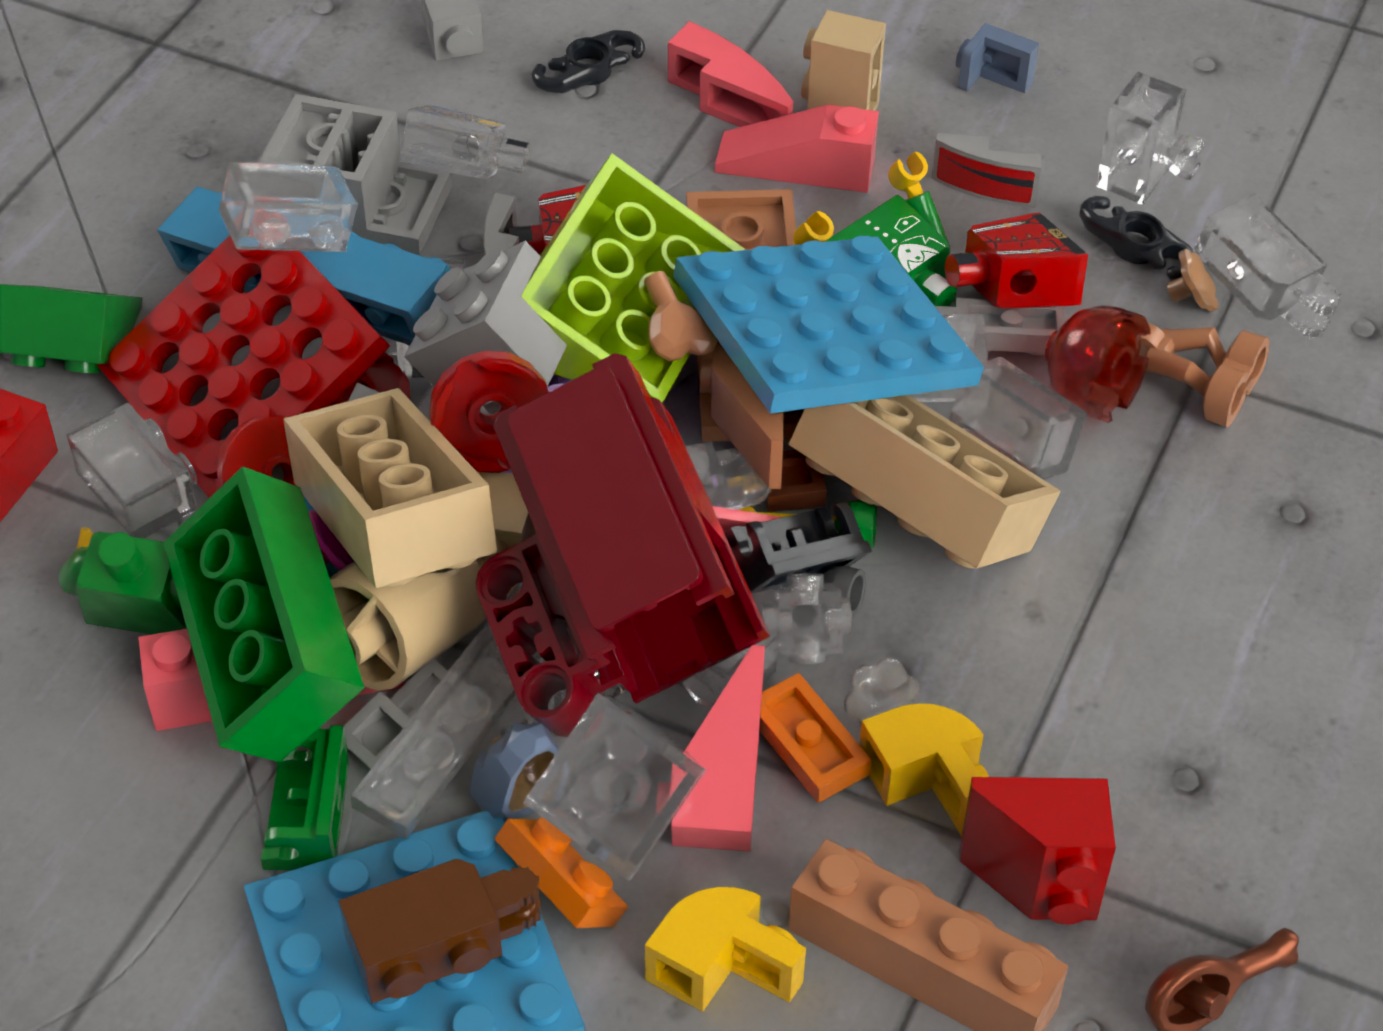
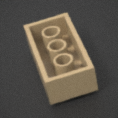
M399 388L283 419L294 484L301 488L304 497L375 588L402 586L410 583L417 576L444 568L456 569L466 567L477 558L497 553L489 484L434 425L431 426L430 421Z
M910 395L804 409L788 444L807 456L805 461L811 468L826 475L837 476L852 486L851 492L855 497L865 503L884 507L898 517L897 522L902 528L912 534L931 538L946 548L945 554L950 560L967 568H981L1030 552L1061 492L1056 487Z

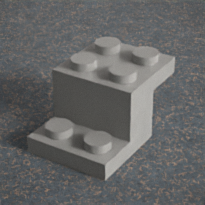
M295 94L258 161L260 179L312 188L316 223L340 231H352L362 238L381 244H394L404 251L417 255L421 254L453 186L452 169L414 163L425 166L421 167L407 164L411 162L401 160L397 113L395 111Z
M525 240L504 251L500 248L493 249L482 257L478 263L462 270L460 267H456L448 271L434 288V292L437 295L430 309L415 323L413 332L416 335L404 357L435 387L442 373L462 357L481 351L510 352L530 362L545 379L548 387L567 344L521 297L541 256ZM490 401L482 405L480 412L484 415H493L500 410L501 405Z

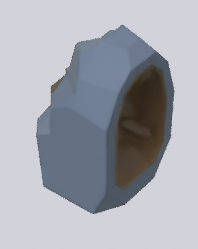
M534 722L530 725L514 723L509 730H505V734L492 740L489 749L479 754L474 766L469 795L483 811L487 810L493 818L503 817L504 821H507L508 818L518 819L536 812L554 790L561 768L560 751L549 729L542 723Z

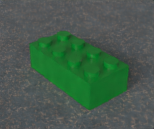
M242 466L163 543L219 747L281 762L365 687L301 488Z

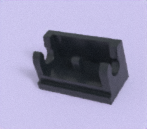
M838 502L832 505L834 515L839 522V533L835 528L834 519L826 506L816 508L810 512L761 523L759 521L749 522L743 527L739 525L727 529L724 534L751 594L818 578L832 567H849L871 553L868 540L864 541L850 506L846 502Z

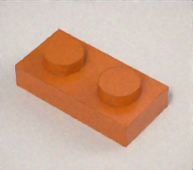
M800 673L762 691L759 731L817 803L871 774L872 759Z
M544 817L539 819L508 818L495 836L494 840L518 866L521 865L522 868L528 866L529 870L536 876H539L540 885H538V888L575 928L615 927L629 906L612 889L613 881L610 876L597 865L585 861L570 845L572 841L570 834L555 821Z

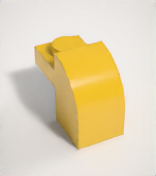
M924 703L900 706L862 720L859 745L872 759L869 777L886 806L933 789L962 837L971 778L989 777L985 768L979 764L983 733L971 720L955 710L940 705Z
M735 887L708 888L695 892L679 901L667 913L646 942L645 980L702 1012L731 971L790 1003L803 984L806 947L799 944L783 928L775 925L765 926L759 923L760 895Z

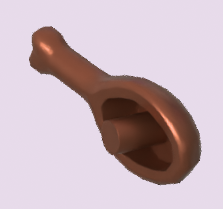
M1283 928L1275 932L1266 942L1228 958L1215 955H1195L1177 961L1158 975L1148 990L1145 1010L1150 1020L1159 1031H1197L1223 1014L1226 1006L1230 1003L1242 983L1272 968H1287L1296 964L1299 958L1297 951L1299 936L1294 931Z

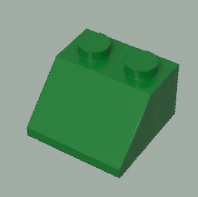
M0 284V352L10 353V364L45 367V358L65 360L64 370L99 373L97 364H108L111 350L134 328L142 308V297L35 285Z

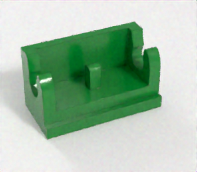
M330 725V729H317L299 745V747H305L309 750L301 751L295 749L281 762H276L277 770L270 815L264 838L265 846L262 849L261 855L263 870H294L337 857L350 764L344 726Z

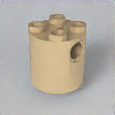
M477 558L466 567L456 569L444 568L415 577L408 584L396 587L383 586L375 588L355 561L330 577L364 687L377 691L396 687L474 631L486 619L475 584L478 571L485 562L483 559Z

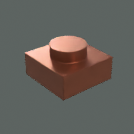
M796 449L783 451L781 489H769L760 478L768 512L826 506L827 490L823 474L811 468L805 461L807 456Z

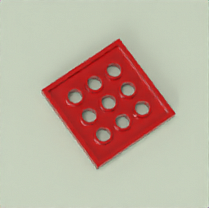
M257 208L111 350L108 364H97V366L208 498H210L216 492L215 479H218L217 469L219 463H216L219 448L225 441H220V433L226 423L238 418V426L251 418L275 415L292 417L329 407L390 345L287 236ZM261 273L262 277L257 287L250 292L243 293L246 282L252 276ZM291 305L292 309L288 318L281 324L272 326L276 313L281 308ZM220 313V320L215 328L203 333L205 322L212 315ZM322 338V344L318 352L310 358L303 359L305 347L312 340ZM250 345V352L246 359L240 364L232 366V359L235 353L243 346ZM179 352L177 364L168 372L162 373L163 365L168 357ZM280 378V386L276 393L267 399L261 400L262 391L267 383L273 379ZM208 385V393L205 399L199 404L191 406V399L194 393L200 387Z

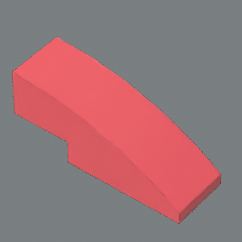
M689 21L668 42V82L700 95V111L738 127L793 114V100L780 82L757 60L720 35Z

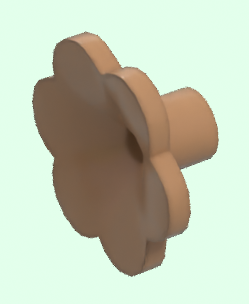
M1188 249L1180 251L1179 259L1182 277L1167 283L1170 297L1177 303L1193 296L1202 309L1206 308L1210 312L1218 309V302L1215 297V284L1208 272L1205 271L1201 258L1197 253H1191Z

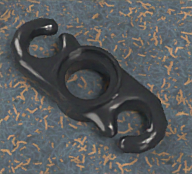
M612 30L594 37L579 38L568 45L566 55L552 58L548 62L549 69L562 72L561 76L545 77L546 67L543 64H537L532 71V80L538 88L553 93H565L585 85L600 84L610 77L611 68L616 65L626 64L630 60L628 53L615 50L616 47L622 45L632 46L631 55L638 59L642 57L646 49L645 43L638 34L625 30ZM585 58L600 60V62L595 64H582L577 61Z
M1104 196L1089 197L1080 206L1079 216L1085 228L1112 247L1115 253L1125 261L1134 264L1150 263L1154 269L1161 270L1166 265L1164 258L1171 257L1180 261V251L1188 249L1191 253L1194 252L1189 244L1166 229L1160 220L1149 213L1141 211L1127 212L1122 206H1114L1111 211L1113 217L1099 216L1093 210H1105L1110 207V199ZM1127 232L1139 233L1147 237L1151 243L1137 242L1131 239ZM1181 266L1169 267L1167 269V276L1174 280L1182 277Z

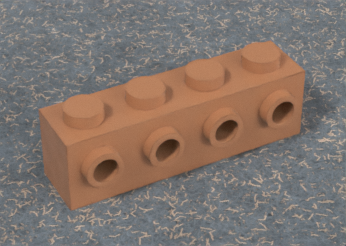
M825 839L791 887L789 931L974 1031H1044L1059 1007L1069 965L1056 959L1053 953L1042 945L1033 942H1023L998 929L984 915L972 910L964 911L935 896L923 883L913 879H903L876 865L869 856L857 849H845Z

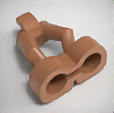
M1138 322L1130 331L1129 340L1134 344L1128 350L1127 360L1134 366L1145 368V371L1188 384L1203 395L1204 418L1207 421L1228 428L1240 411L1245 396L1250 394L1264 370L1270 340L1268 337L1243 329L1231 343L1227 352H1225L1215 327L1164 328L1161 330L1153 324ZM1207 348L1217 370L1209 377L1194 362L1175 355V353L1178 351Z

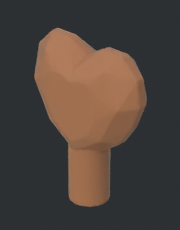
M658 271L647 276L644 283L656 307L655 312L650 317L648 327L649 343L655 353L668 361L679 360L686 353L700 356L711 354L716 346L717 338L699 312L691 306L678 302L665 272Z

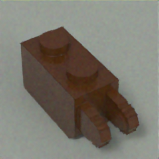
M456 858L338 900L345 938L371 1004L389 997H407L420 990L424 984L454 973L468 974L475 972L488 964L490 960L502 956L501 940L522 933L523 929L530 930V927H536L537 921H541V899L539 898L538 885H540L539 876H536L529 870L528 866L522 868L519 865L518 868L512 867L510 871L504 869L480 878L474 864Z

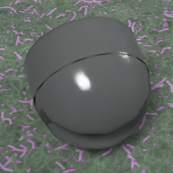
M848 566L830 568L818 579L815 587L817 599L825 609L833 613L849 617L855 616L862 604L865 593V573L861 569Z

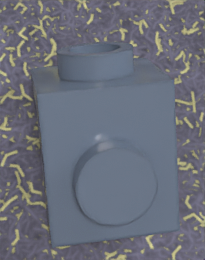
M985 23L971 40L965 39L959 48L956 57V67L960 68L958 88L969 91L978 78L983 77L1025 93L1034 82L1039 43Z

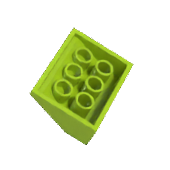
M611 153L585 186L542 252L521 297L567 344L554 372L555 375L574 380L593 370L592 364L613 353L627 356L640 373L649 396L659 399L663 403L690 353H686L679 360L668 361L657 355L650 345L648 327L650 317L655 312L656 307L644 283L645 278L658 271L665 272L678 302L691 306L696 310L673 277L677 257L701 255L708 251L723 253L746 249Z

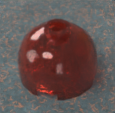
M1097 305L1076 312L1064 322L1059 330L1051 334L1045 347L1048 376L1053 391L1066 407L1080 414L1110 423L1113 421L1111 412L1117 406L1127 409L1131 405L1141 387L1149 362V358L1139 355L1141 335L1147 336L1151 334L1146 317L1118 307Z

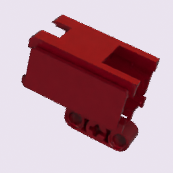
M613 353L592 364L593 370L520 408L514 405L498 413L493 425L537 534L492 556L484 562L477 574L476 590L520 705L527 714L538 723H542L551 733L562 737L577 735L587 728L594 717L596 708L594 696L619 683L631 694L633 701L637 704L770 637L671 414L659 399L649 396L640 373L627 356ZM522 582L519 592L506 600L510 589ZM563 620H566V623L568 625V628L578 650L579 657L577 656V653L575 651V648L573 646V643L571 641V638L569 636V633ZM538 651V654L545 662L539 663L532 655ZM596 670H598L600 674L599 678H597L594 675L596 673ZM567 689L561 704L554 709L548 710L549 701L553 695L560 690Z

